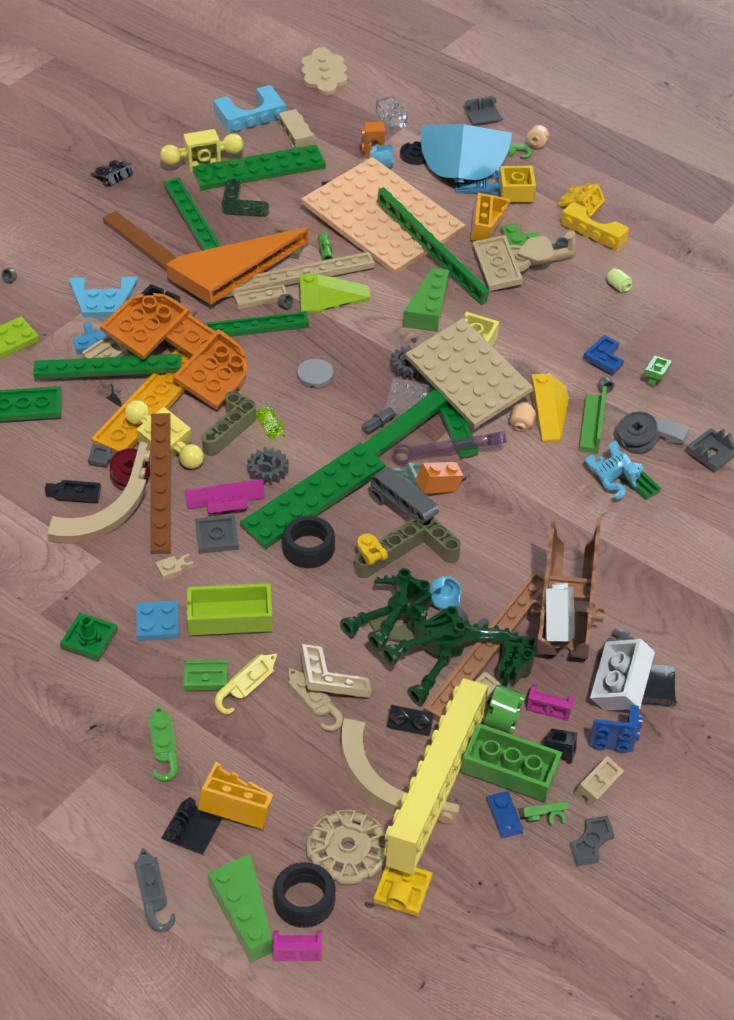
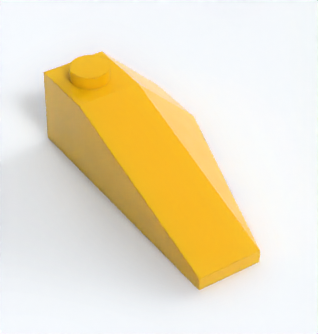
M550 373L531 374L530 384L533 386V391L530 395L536 411L542 443L561 442L569 402L566 385Z

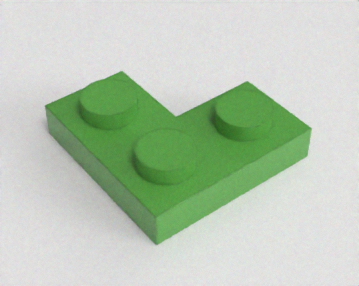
M517 224L501 226L500 230L502 235H506L509 245L523 246L529 238L540 236L538 232L522 234Z

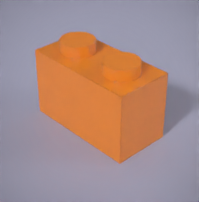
M457 462L423 463L415 481L423 493L456 492L464 475Z

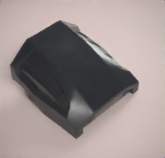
M651 665L641 705L657 703L660 706H667L671 703V706H676L675 667Z

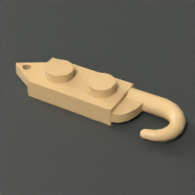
M289 668L290 681H288V687L313 715L322 716L330 713L335 718V724L328 726L321 723L320 727L327 731L338 730L343 724V715L331 702L328 695L324 691L317 692L307 689L304 672Z

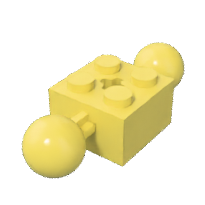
M215 129L183 134L184 148L178 149L174 145H166L160 151V159L164 164L173 166L179 162L180 158L185 157L189 172H193V166L221 161L220 151L225 150L232 155L238 154L243 149V140L237 134H229L220 142Z
M131 401L125 408V416L133 424H142L136 429L137 442L139 444L140 441L148 443V450L151 451V416L149 415V408L143 401ZM165 407L161 408L157 413L171 414V458L179 453V460L184 467L189 469L197 468L203 462L204 454L200 447L189 444L191 442V428Z

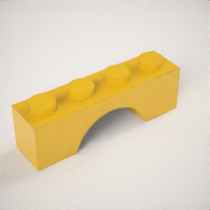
M572 202L562 211L561 225L615 251H618L628 241L629 227L616 221L607 224L597 223L587 216V208L580 204Z

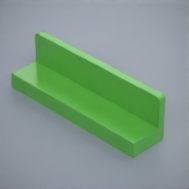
M603 386L601 396L586 395L580 452L598 454L607 386Z

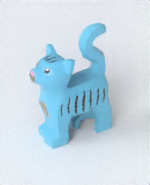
M615 440L608 445L611 452L610 458L604 461V458L600 456L596 462V457L592 454L585 459V462L590 470L598 475L606 489L618 490L614 495V499H621L626 493L625 486L612 482L625 473L628 481L633 487H636L635 480L640 477L643 466L631 462L628 456L619 450L620 447Z

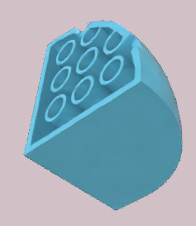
M465 124L421 125V147L426 163L434 173L442 177L454 178V182H464V179L479 180L493 174L503 163L511 143L512 133Z

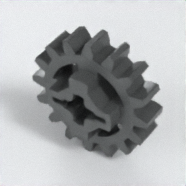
M410 345L407 348L401 346L400 350L395 349V353L391 354L390 366H392V371H397V375L403 374V378L409 375L412 379L413 375L420 377V372L406 359L405 353L413 349Z
M266 447L263 451L257 449L256 454L251 453V458L247 459V471L250 472V477L255 476V480L262 479L263 484L266 481L272 484L273 480L279 482L280 477L285 478V473L289 471V460L286 459V454L281 455V450L275 452L274 448L267 450Z

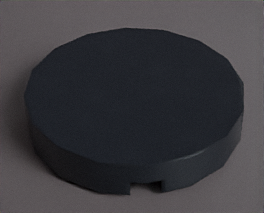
M414 141L411 144L408 142L400 148V158L405 163L411 165L426 163L421 142Z

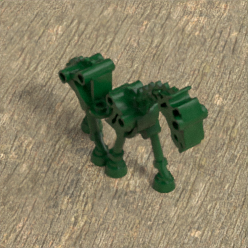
M407 568L400 569L397 576L392 575L391 578H388L387 575H384V578L378 576L374 580V584H390L395 586L394 595L388 600V606L367 613L360 612L357 614V617H346L340 620V625L346 635L353 637L361 625H366L369 620L389 614L387 619L383 620L380 624L381 631L369 633L368 640L376 651L382 652L384 659L392 666L400 660V656L403 653H407L411 648L423 645L429 652L440 656L430 673L424 675L422 679L423 684L408 688L411 700L418 706H421L427 700L429 690L436 683L435 679L442 668L450 663V659L453 656L458 657L463 654L465 643L491 641L503 645L502 657L498 668L499 680L503 679V686H508L511 680H513L512 685H515L523 676H529L534 664L536 654L534 637H518V632L511 633L509 628L501 630L498 625H495L493 628H489L487 624L483 627H479L477 623L473 626L469 625V621L463 622L461 617L458 618V609L454 606H449L426 620V610L431 606L432 597L430 583L427 580H419L412 577L410 570ZM400 614H405V621L408 622L410 630H414L416 638L411 640L403 639L399 641L398 645H386V642L389 641V633L392 632L394 627L393 623Z

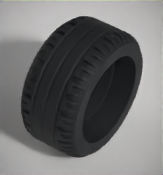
M302 516L292 520L285 527L282 535L284 555L291 563L299 567L313 568L325 564L333 556L335 550V533L332 526L324 519L316 516ZM305 536L317 537L323 541L322 544L311 548L301 547L294 542Z
M297 862L296 864L289 865L280 872L274 883L273 899L275 909L282 920L295 927L309 928L324 922L330 916L335 906L336 888L332 876L324 867L316 863ZM311 883L318 886L323 891L324 896L318 903L312 906L300 907L290 903L286 899L285 893L296 884Z

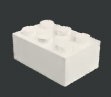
M642 639L606 642L590 698L604 711L630 709V705L639 706L640 709L655 651Z

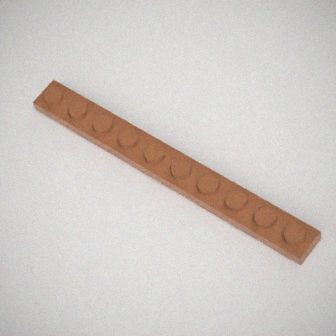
M534 570L489 628L498 625L499 629L509 628L510 632L513 633L534 607L532 606L533 600H539L542 597L544 575ZM477 641L426 704L424 711L434 713V719L440 721L441 716L446 715L448 701L453 700L455 687L460 686L463 678L475 681L503 645L491 641Z

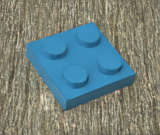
M178 600L136 603L137 641L179 638Z

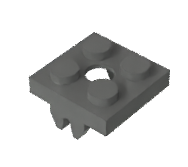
M710 428L687 445L686 452L715 472L734 458L732 434L725 435L724 428L719 432ZM710 449H716L718 454L711 455Z

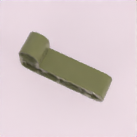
M237 391L226 393L225 410L227 414L202 435V448L205 455H217L256 421V404L253 400Z

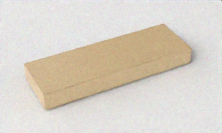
M284 284L234 293L233 297L237 308L243 309L278 302V298L282 294L288 293Z

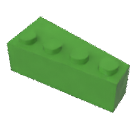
M432 268L404 310L403 327L438 332L448 289L449 270Z
M249 853L209 872L208 880L209 888L250 963L272 953V938L251 854Z

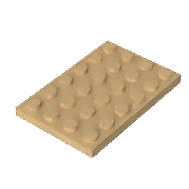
M464 318L405 353L406 359L474 429L533 391V386Z

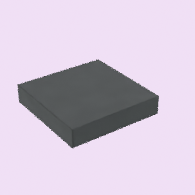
M235 515L195 519L199 554L239 550Z

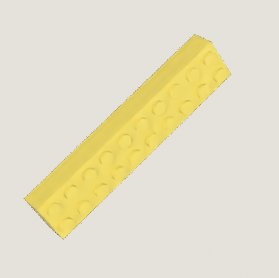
M463 678L460 686L455 687L453 700H449L447 703L446 715H442L440 718L439 730H434L431 740L432 744L427 745L424 753L425 759L424 761L420 760L418 764L417 776L411 778L409 784L410 791L409 793H404L401 801L402 807L400 810L397 809L394 814V824L387 828L385 840H388L384 849V855L387 856V867L413 875L462 767L463 755L478 723L481 724L484 718L488 685Z

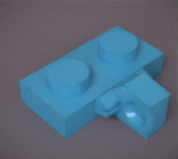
M90 322L84 323L85 330L84 333H81L82 336L72 338L76 353H82L107 335L97 330L93 331Z

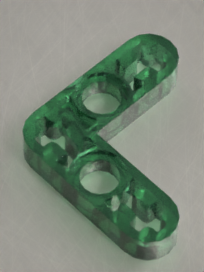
M229 179L226 182L222 199V212L224 214L266 217L269 215V204L267 202L239 200L241 182L238 179Z

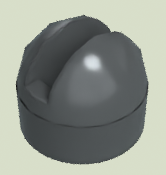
M12 268L4 269L1 273L2 279L7 283L13 282L17 278V272Z
M282 294L278 298L279 306L290 308L293 305V297L290 294Z
M603 377L598 382L599 389L602 391L603 386H607L606 393H609L614 388V382L610 378Z

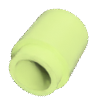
M612 269L608 273L607 280L614 288L621 293L630 290L632 278L620 269Z

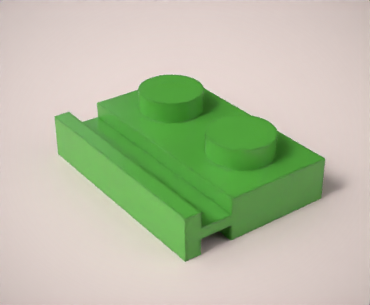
M185 660L184 691L221 690L227 684L228 661Z

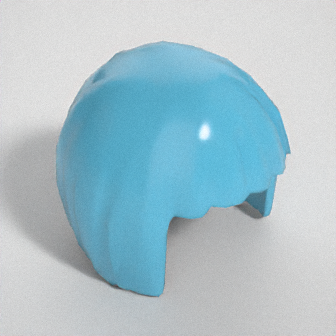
M376 144L372 147L369 158H375L387 168H391L394 164L393 147L391 144L384 146Z
M443 576L433 580L430 584L431 604L440 610L449 606H459L462 593L461 585L450 576Z

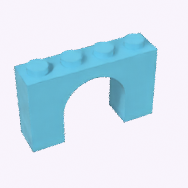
M271 85L256 89L257 103L260 107L253 110L237 108L228 96L213 100L214 114L228 133L279 120V113L286 111V104Z

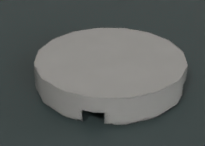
M322 359L306 360L297 369L298 380L306 387H325L333 379V367Z

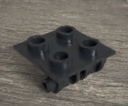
M113 160L106 167L96 168L95 172L91 173V175L103 177L104 186H111L133 174L132 168H129L133 163Z
M188 797L181 802L161 839L203 855L223 817L198 810V807L195 805L196 801Z

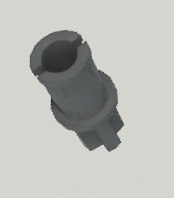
M388 407L381 413L374 414L373 418L362 425L363 431L370 433L378 427H383L386 422L395 418L396 413L394 409Z

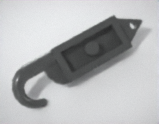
M142 848L137 862H134L147 923L154 931H167L174 925L176 917L172 913L168 923L160 924L157 922L155 912L160 911L166 906V893L157 857H153Z

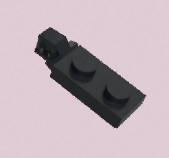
M62 480L57 484L46 483L45 485L46 497L61 500L98 503L101 491V484L96 482Z

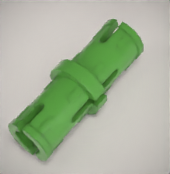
M327 233L319 234V251L322 254V261L333 259L329 235Z

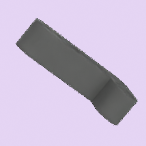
M385 467L371 477L370 494L378 505L383 504L389 499L420 524L426 523L439 513V508L432 499L390 467Z

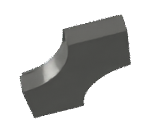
M608 815L586 819V832L580 839L571 842L570 849L576 867L599 863L600 847L605 842L614 839L615 834Z

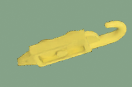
M258 654L229 680L230 682L216 694L215 706L217 710L223 714L234 712V708L226 709L223 707V699L229 693L239 699L246 697L274 672L273 666L277 654Z

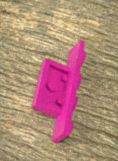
M262 479L185 490L188 509L207 506L208 513L221 514L229 510L234 512L241 511L243 508H248L247 501L263 499L265 497Z

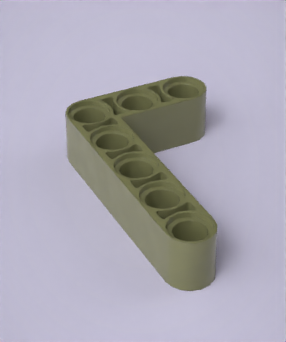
M434 517L424 524L411 519L378 540L381 546L386 549L388 559L375 561V564L368 566L360 552L357 553L355 556V574L360 578L370 577L423 542L445 562L454 563L459 560L461 542Z

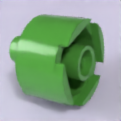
M496 684L483 725L512 735L526 694Z

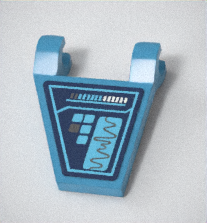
M494 172L488 177L498 179L499 173ZM488 177L479 180L464 179V182H456V194L489 192L493 195H499L500 190L495 188H500V184L496 182L488 186Z

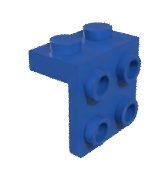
M630 705L627 723L600 719L593 720L589 746L598 750L608 749L622 753H633L635 741H639L640 728H642L643 715H639V706Z

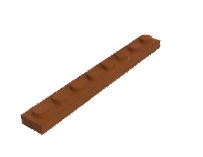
M170 413L151 414V554H171Z

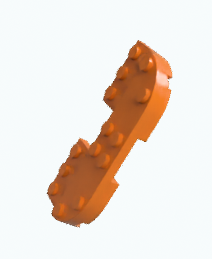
M153 293V295L143 296V294L133 296L124 302L100 326V330L143 360L163 340H166L191 357L173 375V381L216 410L225 402L226 393L236 391V389L240 390L244 384L247 362L246 354L242 347L219 329L215 332L189 314L188 308L169 296L159 293Z

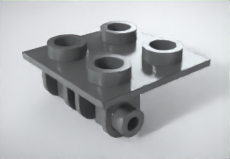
M490 96L485 97V99L482 97L481 101L479 98L469 99L463 106L473 125L503 120L494 105L496 97Z

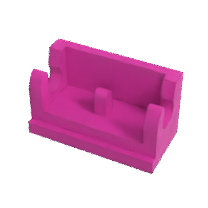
M533 684L528 697L526 711L569 721L575 695L570 694L569 699L537 692V685Z
M274 931V961H322V931H317V935H279V931Z

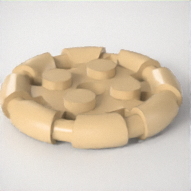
M357 810L335 811V814L323 816L314 824L311 829L312 834L307 838L306 852L308 859L312 860L314 864L316 863L324 867L330 873L333 880L338 881V884L353 885L361 883V880L365 878L371 879L381 871L385 865V857H387L384 855V849L388 840H385L386 833L382 830L383 826L371 815L357 813ZM337 822L341 824V826L335 828L333 825ZM372 834L375 836L369 839L368 835ZM344 842H351L354 844V847L345 849L342 847V844ZM370 851L375 852L377 855H371ZM326 853V857H320V854ZM336 865L342 867L341 872L334 870ZM363 865L364 869L358 871L357 869Z

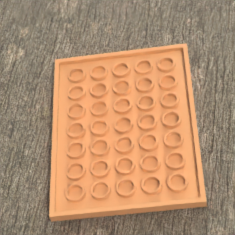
M373 157L301 198L302 205L361 250L370 252L374 260L394 275L428 254V252L377 202L378 190L385 187L442 244L464 231L466 226Z

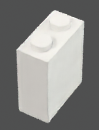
M568 583L552 584L551 588L546 589L547 641H570L575 638L574 587H568Z

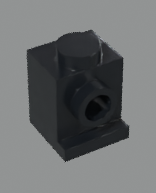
M551 728L548 737H544L543 746L562 752L561 758H566L568 763H572L577 751V732Z

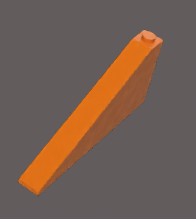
M303 227L178 256L166 264L167 278L211 305L241 284L252 279L255 275L263 272L308 243L309 228Z

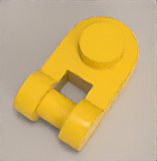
M363 534L358 538L357 548L368 566L375 564V561L388 559L386 549L381 546L374 535Z

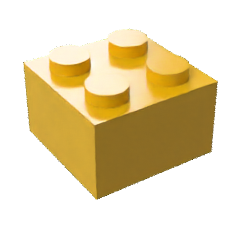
M500 166L498 183L500 184L501 197L510 199V203L534 202L536 183L533 166Z

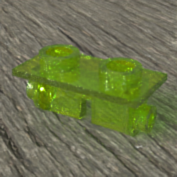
M263 402L265 407L257 410L256 417L259 419L268 437L274 439L279 433L286 436L282 430L284 428L283 423L279 418H275L277 413L272 406L268 407Z

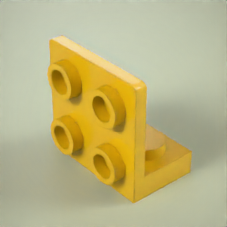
M587 183L583 186L574 185L570 187L569 191L561 197L557 205L558 207H563L575 202L587 208V216L590 218L603 204L605 198L598 183Z

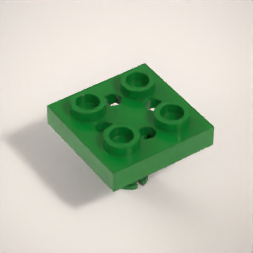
M79 612L61 640L60 647L99 661L118 630L117 624Z

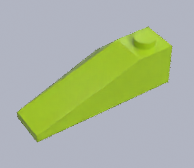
M300 274L301 312L320 313L324 312L326 308L333 307L336 309L340 308L342 304L348 303L352 305L370 300L369 286L320 274Z

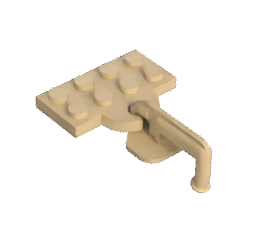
M573 231L567 232L565 238L568 239V247L557 250L553 249L549 238L546 236L529 238L523 246L509 245L506 235L474 241L473 248L489 291L523 284L520 272L526 270L529 266L573 257L576 253L575 233Z

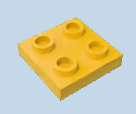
M385 866L373 898V903L418 917L433 873L416 868L412 875Z

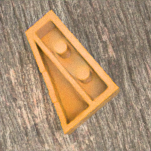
M478 192L473 208L470 240L479 241L492 236L506 215L510 199Z
M215 762L201 789L198 810L263 829L270 815L273 794L251 781L249 783L242 781L238 778L239 774L235 772L230 774L221 768L220 763Z

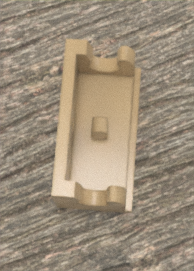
M606 756L579 785L574 795L577 798L585 795L588 798L586 804L591 805L603 795L624 770Z

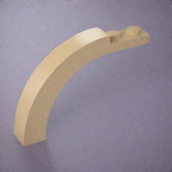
M140 441L129 482L123 493L114 503L104 510L86 517L62 518L52 516L47 533L48 541L57 543L89 541L106 535L123 524L138 507L146 489V480H144L146 468H144V464L149 462L151 451L148 450V443Z
M344 718L341 750L344 767L350 781L360 795L371 805L394 817L396 810H400L402 807L401 801L405 792L385 782L368 762L363 747L366 722ZM445 802L438 820L445 824H457L460 805Z

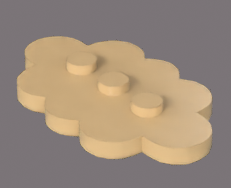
M316 48L312 51V55L302 58V76L304 77V84L308 88L317 89L321 95L330 96L336 93L337 88L347 84V67L344 65V58L341 55L331 54V51L327 48Z

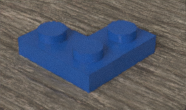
M606 335L591 346L583 356V359L612 375L624 363L623 359L612 354L619 348V342Z

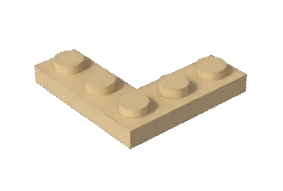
M306 644L301 645L300 654L307 689L317 692L324 691L334 694L353 695L355 697H370L372 690L369 678L327 672L323 648Z

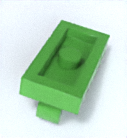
M654 356L644 373L645 376H649L648 384L655 386L658 380H662L670 369L672 361Z
M568 801L519 808L520 817H527L528 821L541 819L542 814L550 812L547 821L549 825L554 824L553 817L556 814L559 815L561 823L566 822V815L561 810L569 809Z

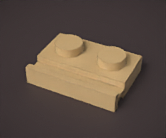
M107 335L84 350L82 354L84 358L122 357L128 353V350Z

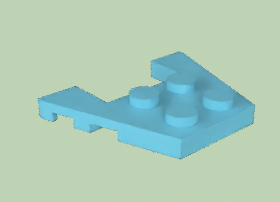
M121 277V289L85 290V278H69V283L83 318L110 317L127 301V298L133 293L134 286H137L138 279L137 277Z

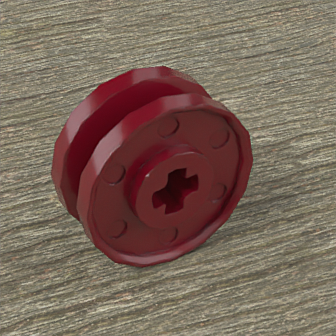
M128 448L117 451L110 460V480L120 490L124 491L129 482L137 449ZM150 461L144 464V468H146L144 477L146 484L150 478Z

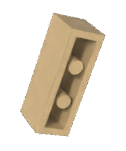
M297 109L279 113V127L292 148L313 145V142H315L314 133L309 130L308 124L304 122L303 116L299 114Z

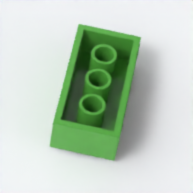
M478 723L463 755L461 772L546 802L560 767L562 752Z

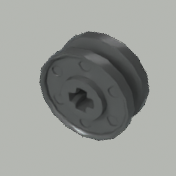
M638 411L629 413L620 420L618 435L623 448L629 452L641 453L652 449L657 444L659 432L657 421L652 415L647 412Z

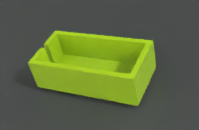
M271 583L187 587L189 635L273 631Z

